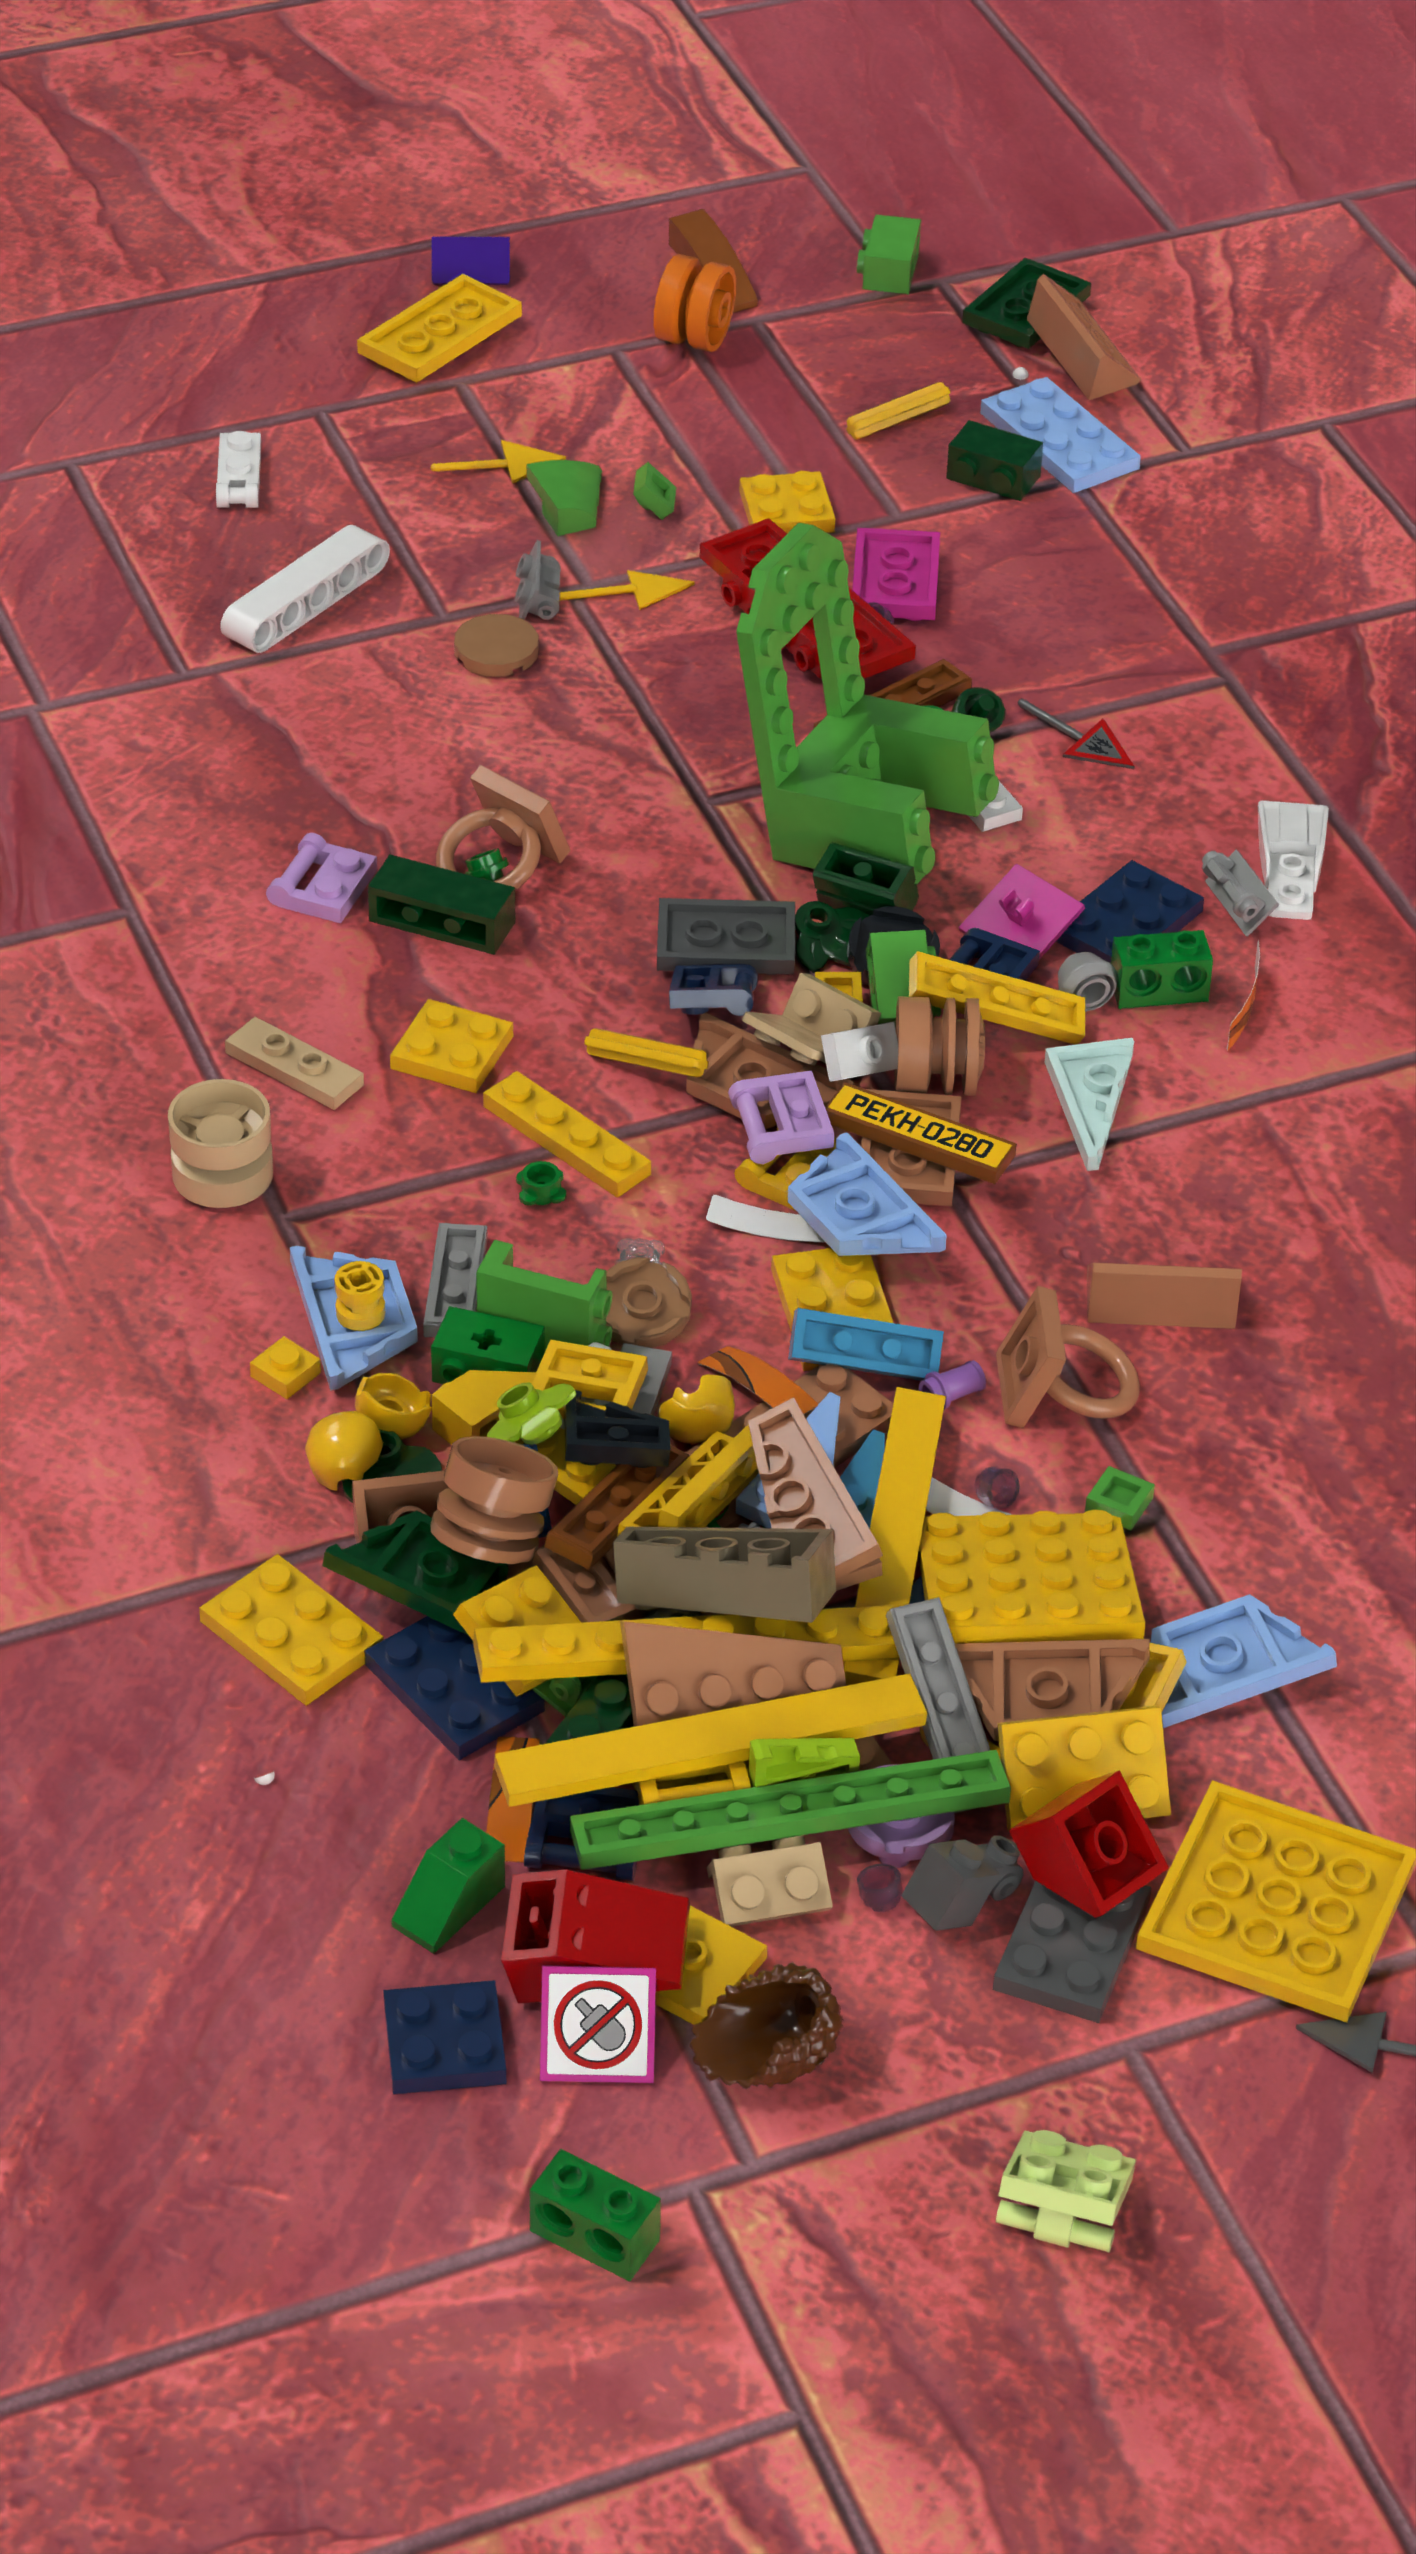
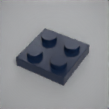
M495 1980L383 1990L393 2094L507 2084V2070Z

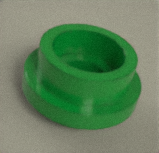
M498 848L492 849L465 860L468 868L465 874L495 881L504 876L502 869L508 866L509 862L507 857L502 858Z

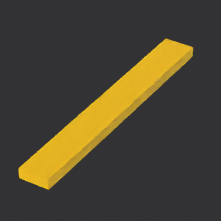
M896 1387L870 1524V1530L883 1556L879 1557L882 1562L883 1575L859 1583L855 1607L894 1605L896 1608L908 1605L910 1602L946 1396ZM900 1658L845 1661L846 1685L894 1677L897 1675Z
M904 1674L496 1753L494 1767L508 1807L747 1761L749 1760L750 1741L756 1739H859L925 1726L927 1711L911 1674Z

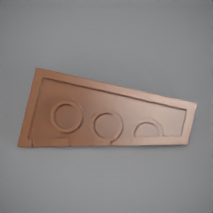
M620 1621L634 1727L846 1686L842 1650L839 1644Z

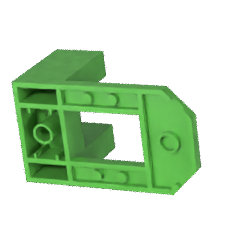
M798 523L753 568L748 588L755 590L749 614L741 613L736 630L772 858L776 861L815 869L829 844L833 842L890 859V862H900L913 866L916 878L915 884H918L926 874L930 873L935 863V850L931 845L929 831L930 813L926 807L977 817L998 794L999 779L995 775L993 761L994 741L990 737L989 721L986 718L864 695L865 681L861 676L858 656L860 646L855 635L853 621L854 604L850 600L847 579L849 569L844 558L843 544L840 540L814 525ZM813 617L827 716L796 747L792 725L793 711L789 705L787 673L783 667L781 649Z

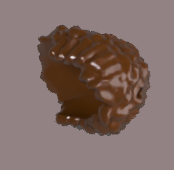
M791 1962L785 1967L777 1964L772 1971L762 1970L757 1977L749 1974L747 1979L738 1981L733 1986L727 1985L725 1987L726 1995L717 1997L716 2004L708 2007L707 2016L700 2023L692 2027V2033L695 2037L691 2040L689 2047L695 2054L693 2062L700 2067L702 2072H705L707 2080L721 2079L729 2086L739 2083L742 2088L748 2089L751 2085L759 2086L761 2084L771 2088L776 2083H791L797 2077L814 2071L818 2065L824 2062L829 2053L835 2051V2040L843 2028V2018L840 2015L841 2006L838 2004L836 1997L831 1994V1985L823 1979L820 1972L815 1968L808 1969L806 1966H797Z

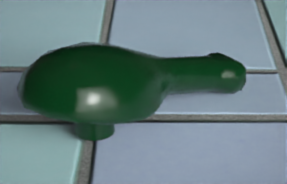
M973 687L964 690L958 696L953 705L952 712L988 719L991 733L1003 723L1006 709L1002 699L992 690Z

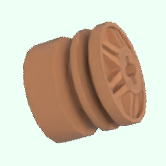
M898 996L895 1025L898 1040L897 1069H894L895 1091L927 1094L931 1074H940L944 1095H952L954 1074H962L963 1095L976 1096L977 1083L984 1069L985 1024L979 1010V998H966L964 1019H956L955 998L946 999L942 1018H933L929 997Z
M479 1436L459 1438L452 1443L444 1473V1482L449 1488H446L438 1495V1510L434 1512L432 1517L431 1533L442 1544L472 1558L506 1564L529 1562L534 1558L535 1551L538 1550V1535L543 1532L544 1517L539 1512L544 1511L550 1506L558 1477L557 1466L546 1456L515 1442Z

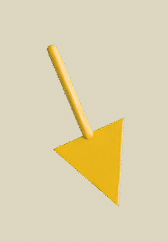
M501 440L505 459L434 463L430 466V469L433 472L508 467L513 484L527 477V464L566 460L567 456Z
M627 570L630 581L629 585L560 592L559 601L634 593L638 608L641 610L695 585V581Z

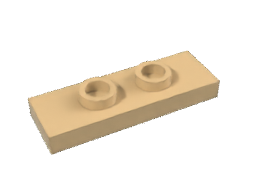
M257 1017L252 1018L225 1040L226 1054L333 1110L364 1086L363 1072Z

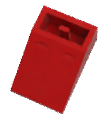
M568 1869L513 1874L501 1961L517 2003L542 2001V1966L656 1968V1992L682 1989L690 1911L689 1898Z

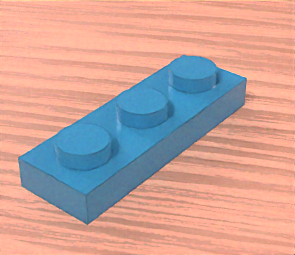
M797 1308L794 1311L788 1360L819 1365H838L850 1370L922 1381L929 1372L936 1371L939 1373L944 1331Z

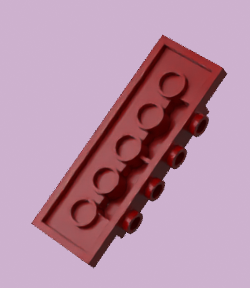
M769 518L700 543L699 557L723 578L721 595L724 602L729 607L738 605L747 614L750 612L755 590L748 588L753 568L787 535L785 531ZM849 588L850 600L854 604L853 621L855 635L860 646L858 656L861 676L865 679L914 660L916 645ZM812 617L782 649L786 648L793 654L794 661L801 671L811 670L816 676L821 678Z

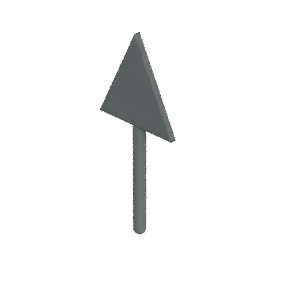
M1387 2011L1349 2017L1347 2023L1331 2019L1296 2024L1297 2030L1370 2072H1373L1378 2050L1416 2057V2045L1381 2039Z

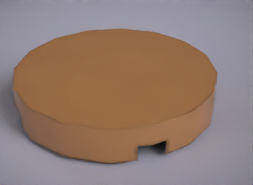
M487 614L470 619L463 623L455 632L454 655L457 660L463 661L464 668L475 674L485 677H506L513 675V669L522 667V671L528 669L538 658L539 635L534 626L522 618L508 614Z
M637 1257L618 1262L607 1270V1290L612 1291L613 1297L610 1311L606 1317V1325L612 1327V1341L621 1345L627 1343L654 1348L667 1344L682 1333L690 1320L692 1294L686 1278L674 1266L663 1261L661 1265L650 1262V1258Z

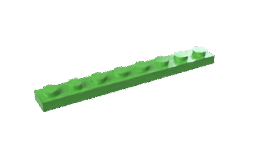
M997 1750L573 1815L570 1816V1832L581 1870L1005 1804L1010 1803L1011 1787Z

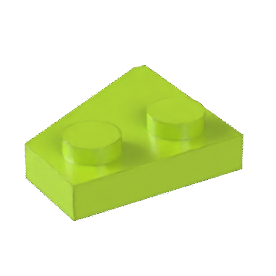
M854 1738L756 1739L750 1741L749 1780L751 1788L859 1771L860 1755Z

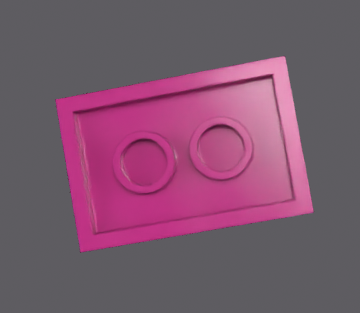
M857 528L852 590L883 617L904 618L911 621L935 620L940 532Z

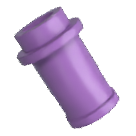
M972 1360L941 1374L936 1371L926 1374L925 1379L919 1383V1391L946 1396L944 1409H947L951 1401L973 1392L984 1390L986 1378L981 1366Z

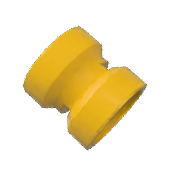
M365 1261L350 1262L341 1266L334 1278L337 1295L335 1308L338 1322L343 1327L353 1331H366L379 1326L384 1320L386 1313L383 1297L385 1283L382 1270L377 1265Z

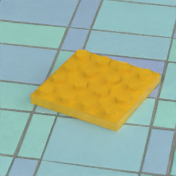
M1089 1510L1084 1513L1070 1514L1038 1511L1033 1514L1021 1515L987 1512L982 1515L954 1516L949 1513H935L931 1516H925L918 1551L925 1600L940 1598L955 1644L1144 1639L1145 1620L1120 1517L1113 1516L1104 1510Z
M1212 1780L1137 1935L1136 1949L1347 2023L1416 1866V1849Z

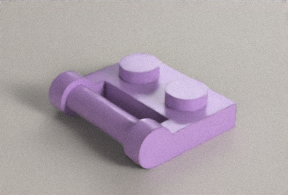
M308 833L298 844V853L280 878H275L266 889V896L275 906L341 923L376 873L377 856L328 844L320 835ZM312 863L322 865L305 890L296 888Z
M812 1071L740 1080L729 1088V1098L732 1106L740 1112L749 1139L747 1150L750 1159L754 1163L766 1164L774 1160L777 1155L834 1147V1131ZM769 1101L779 1131L766 1132L757 1107L758 1102Z

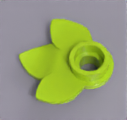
M528 1382L510 1388L497 1401V1406L500 1410L498 1416L500 1420L489 1430L487 1437L511 1442L521 1439L524 1443L530 1445L544 1442L552 1437L562 1425V1416L559 1409L575 1398L577 1394L575 1389L569 1384H557L541 1391L535 1389Z

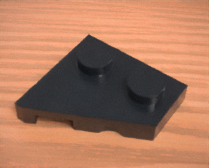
M575 1390L577 1393L575 1398L564 1406L565 1461L580 1462L585 1465L607 1463L632 1465L637 1468H649L652 1466L669 1467L671 1450L669 1420L647 1413H637L629 1407L611 1401L606 1405L605 1411L581 1403L582 1392Z

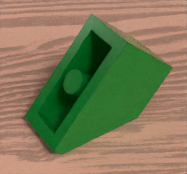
M461 1818L425 1852L391 1919L392 1927L435 1954L505 1888V1844L464 1818Z

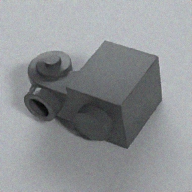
M993 1836L988 1844L975 1845L966 1839L931 1843L927 1847L901 1896L935 1931L972 1926L989 1895L995 1901L1003 1900L1010 1896L1021 1883L1023 1869L1017 1863L1020 1852L1013 1841L1003 1836Z

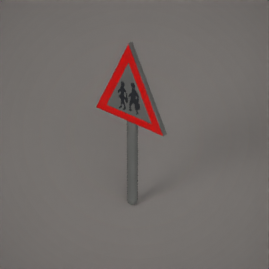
M1025 699L1018 700V706L1077 740L1063 754V757L1135 769L1134 764L1104 718L1084 735Z

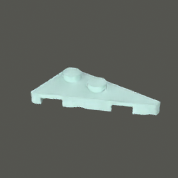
M1133 1038L1052 1047L1045 1050L1044 1063L1087 1171L1099 1170L1132 1061L1134 1050Z

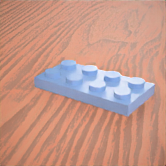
M1048 377L1033 380L1030 383L1002 391L999 394L981 400L980 414L995 427L1043 442L1041 466L1072 493L1140 469L1141 455Z

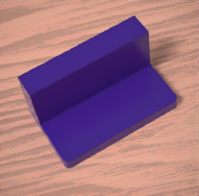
M432 237V283L434 285H445L461 274H465L485 285H508L510 283V237Z

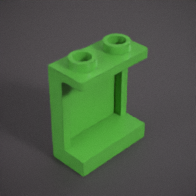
M498 1240L493 1241L476 1272L477 1312L545 1326V1351L550 1339L585 1346L598 1342L609 1347L612 1338V1327L606 1325V1317L611 1308L613 1294L611 1290H607L606 1270L596 1268L589 1283L585 1285L513 1267V1244Z

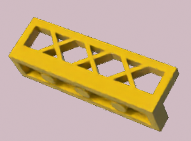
M749 1425L734 1438L715 1431L619 1523L617 1537L626 1527H641L644 1525L705 1528L759 1473Z

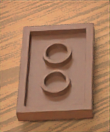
M867 1089L959 1123L961 1096ZM862 1137L861 1147L916 1204L952 1207L954 1169Z

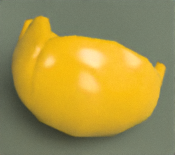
M376 1373L370 1377L362 1378L355 1397V1410L369 1416L380 1430L393 1431L403 1440L414 1436L425 1425L432 1410L430 1406L431 1393L426 1390L420 1392V1389L413 1382L397 1373Z
M707 1374L702 1375L699 1388L694 1393H686L680 1387L675 1388L673 1397L660 1405L657 1415L659 1418L669 1420L670 1437L682 1443L696 1444L706 1441L715 1431L723 1434L727 1432L733 1422L735 1410L731 1382L724 1376Z
M345 1411L328 1415L319 1420L312 1427L308 1435L305 1451L317 1482L330 1490L336 1491L339 1486L338 1482L341 1480H362L364 1473L378 1461L383 1442L378 1426L369 1416L357 1411Z

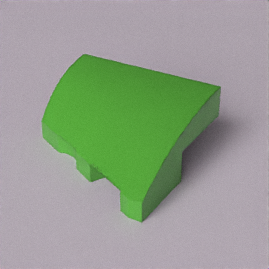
M552 460L527 464V479L542 499V514L557 536L596 527L597 506H599L600 499L599 488L600 482H602L600 466L572 460Z

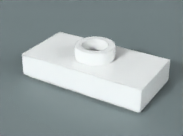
M894 1022L821 1035L830 1082L897 1069L898 1040Z

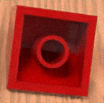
M1120 1770L1076 1784L1009 1830L1033 1879L1094 1918L1104 1915L1169 1869Z

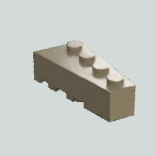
M626 1527L613 1541L617 1603L632 1604L639 1610L672 1608L812 1623L836 1592L833 1529Z

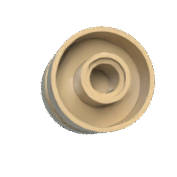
M214 1079L191 1085L173 1099L168 1110L172 1178L178 1192L193 1203L212 1208L240 1206L262 1195L271 1184L273 1178L270 1107L265 1096L249 1084L236 1080Z

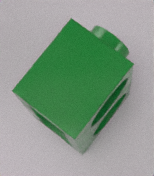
M1204 930L1113 937L1111 964L1118 973V982L1114 992L1118 1009L1209 1002L1213 957Z
M561 2148L530 2188V2232L629 2282L660 2241L661 2198Z

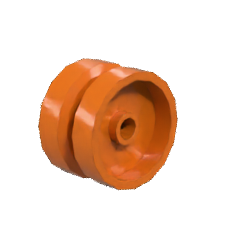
M682 254L674 255L666 265L656 294L653 319L655 336L661 341L678 345L687 339L692 348L708 352L716 351L725 338L734 311L736 298L735 270L730 265L717 262H709L703 267L698 258Z

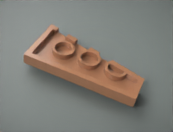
M794 1397L749 1420L748 1425L758 1472L762 1480L765 1494L764 1500L771 1527L783 1529H833L836 1580L883 1556L879 1544Z

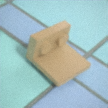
M800 973L782 1015L745 1012L742 1021L756 1028L754 1035L757 1038L774 1045L783 1043L792 1048L790 1052L792 1057L804 1063L816 1065L818 1060L826 1064L821 1035L877 1025L882 1013L810 974Z

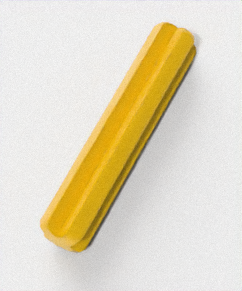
M937 382L850 416L846 420L847 433L858 440L945 406L950 402V389L945 387L943 382Z
M598 1028L592 1029L589 1036H586L584 1040V1045L587 1046V1053L591 1056L695 1078L701 1077L704 1070L708 1069L709 1066L705 1051Z

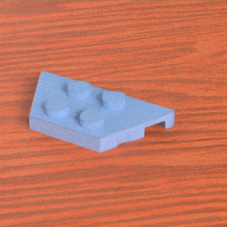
M847 1132L840 1134L836 1138V1148L827 1157L820 1154L810 1164L809 1171L800 1174L788 1186V1203L838 1256L931 1253L946 1250L947 1235Z
M290 1247V1262L330 1391L341 1388L418 1342L417 1325L396 1261L374 1257L363 1259L354 1254L334 1252L333 1260L306 1256V1247ZM355 1261L375 1264L382 1270L384 1275L385 1289L383 1297L385 1300V1317L379 1326L366 1331L347 1329L338 1322L336 1317L335 1304L337 1295L334 1285L335 1274L341 1266Z
M1250 1594L1152 1628L1151 1643L1182 1649L1187 1662L1162 1711L1163 1728L1337 1667L1336 1653L1331 1646L1325 1643L1322 1647H1319L1301 1635L1300 1626L1286 1617L1273 1614L1269 1606Z

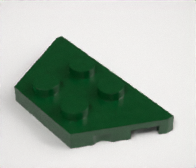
M417 1510L397 1518L391 1525L378 1526L363 1532L361 1542L341 1549L336 1543L325 1550L323 1567L468 1635L467 1632L453 1616L460 1603L506 1581L508 1575V1564L494 1563L472 1558L454 1551L439 1542L431 1533L432 1517Z

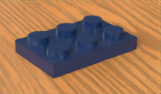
M1131 860L1080 901L1085 905L1084 911L1056 942L1076 953L1090 952L1111 963L1113 937L1178 932L1203 912L1204 897Z
M428 1616L365 1650V1665L458 1760L465 1758L498 1737L505 1735L545 1712V1700L534 1692L533 1688L516 1697L504 1681L481 1683L473 1640L470 1636Z

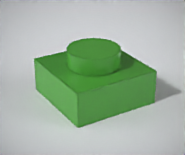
M649 462L645 463L636 470L633 495L644 509L651 510L663 520L674 511L676 486Z
M1108 1466L1086 1497L1085 1512L1089 1510L1107 1511L1113 1516L1120 1517L1124 1528L1132 1530L1153 1500L1155 1484Z

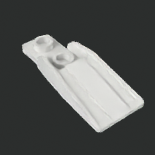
M1275 801L1258 802L1259 851L1264 884L1279 903V906L1269 915L1270 917L1303 920L1312 918L1313 893L1316 892L1325 850L1329 810L1327 806Z

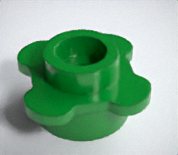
M546 1161L528 1164L516 1176V1182L522 1188V1191L519 1193L520 1202L525 1205H547L551 1202H563L566 1199V1190L561 1187V1182L564 1179L563 1172L556 1165Z

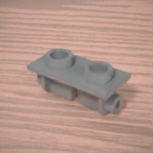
M537 540L530 554L524 553L516 569V577L520 578V584L516 591L515 602L519 603V618L523 620L528 612L538 615L542 619H551L559 612L560 591L558 590L560 586V564L554 557L541 554V541Z
M1235 850L1229 857L1216 851H1210L1204 855L1202 870L1208 876L1205 880L1206 884L1248 937L1279 906V903L1238 850Z

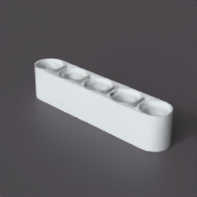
M355 525L345 526L232 603L223 614L220 626L221 633L256 653L268 650L378 574L384 568L389 558L390 547L388 542Z

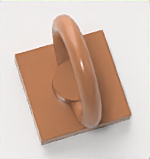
M480 765L470 777V780L483 809L463 816L445 832L437 848L436 867L457 872L453 860L459 843L471 832L485 826H491L501 838L514 846H521L523 844L522 856L517 866L506 876L493 881L515 887V891L534 873L539 862L540 853L560 864L571 850L550 801Z
M1037 1286L996 1352L1005 1424L1024 1428L1046 1392L1064 1407L1078 1414L1099 1419L1115 1418L1127 1413L1137 1402L1140 1393V1383L1136 1369L1128 1356L1115 1343L1091 1329L1077 1325L1061 1324L1056 1290ZM1064 1344L1083 1347L1101 1357L1115 1372L1120 1383L1119 1393L1108 1399L1094 1398L1078 1392L1059 1377L1066 1362Z

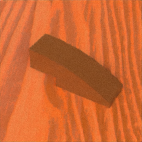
M704 209L669 218V246L677 254L698 258L703 267L709 262H717L730 265L735 270L736 298L733 313L758 306V298L739 258L725 235Z

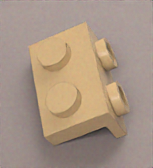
M796 1836L772 1842L773 1850L752 1853L750 1845L734 1846L718 1851L719 1859L712 1860L707 1866L708 1878H713L721 1922L732 1927L830 1910L833 1904L821 1842L805 1844L803 1836Z

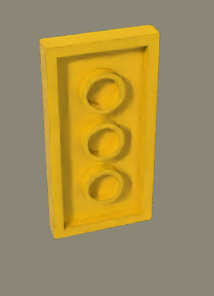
M461 274L357 339L358 354L417 383L521 317L522 302L465 274Z

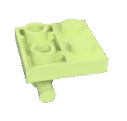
M1024 2130L1002 2175L998 2196L1037 2206L1039 2209L1001 2200L997 2211L996 2223L1034 2232V2239L1068 2248L1070 2242L1110 2252L1115 2229L1077 2220L1076 2218L1079 2217L1113 2226L1132 2182L1136 2159L1123 2156L1119 2150L1110 2146L1093 2145L1087 2147L1068 2142L1062 2135L1047 2130L1029 2132Z

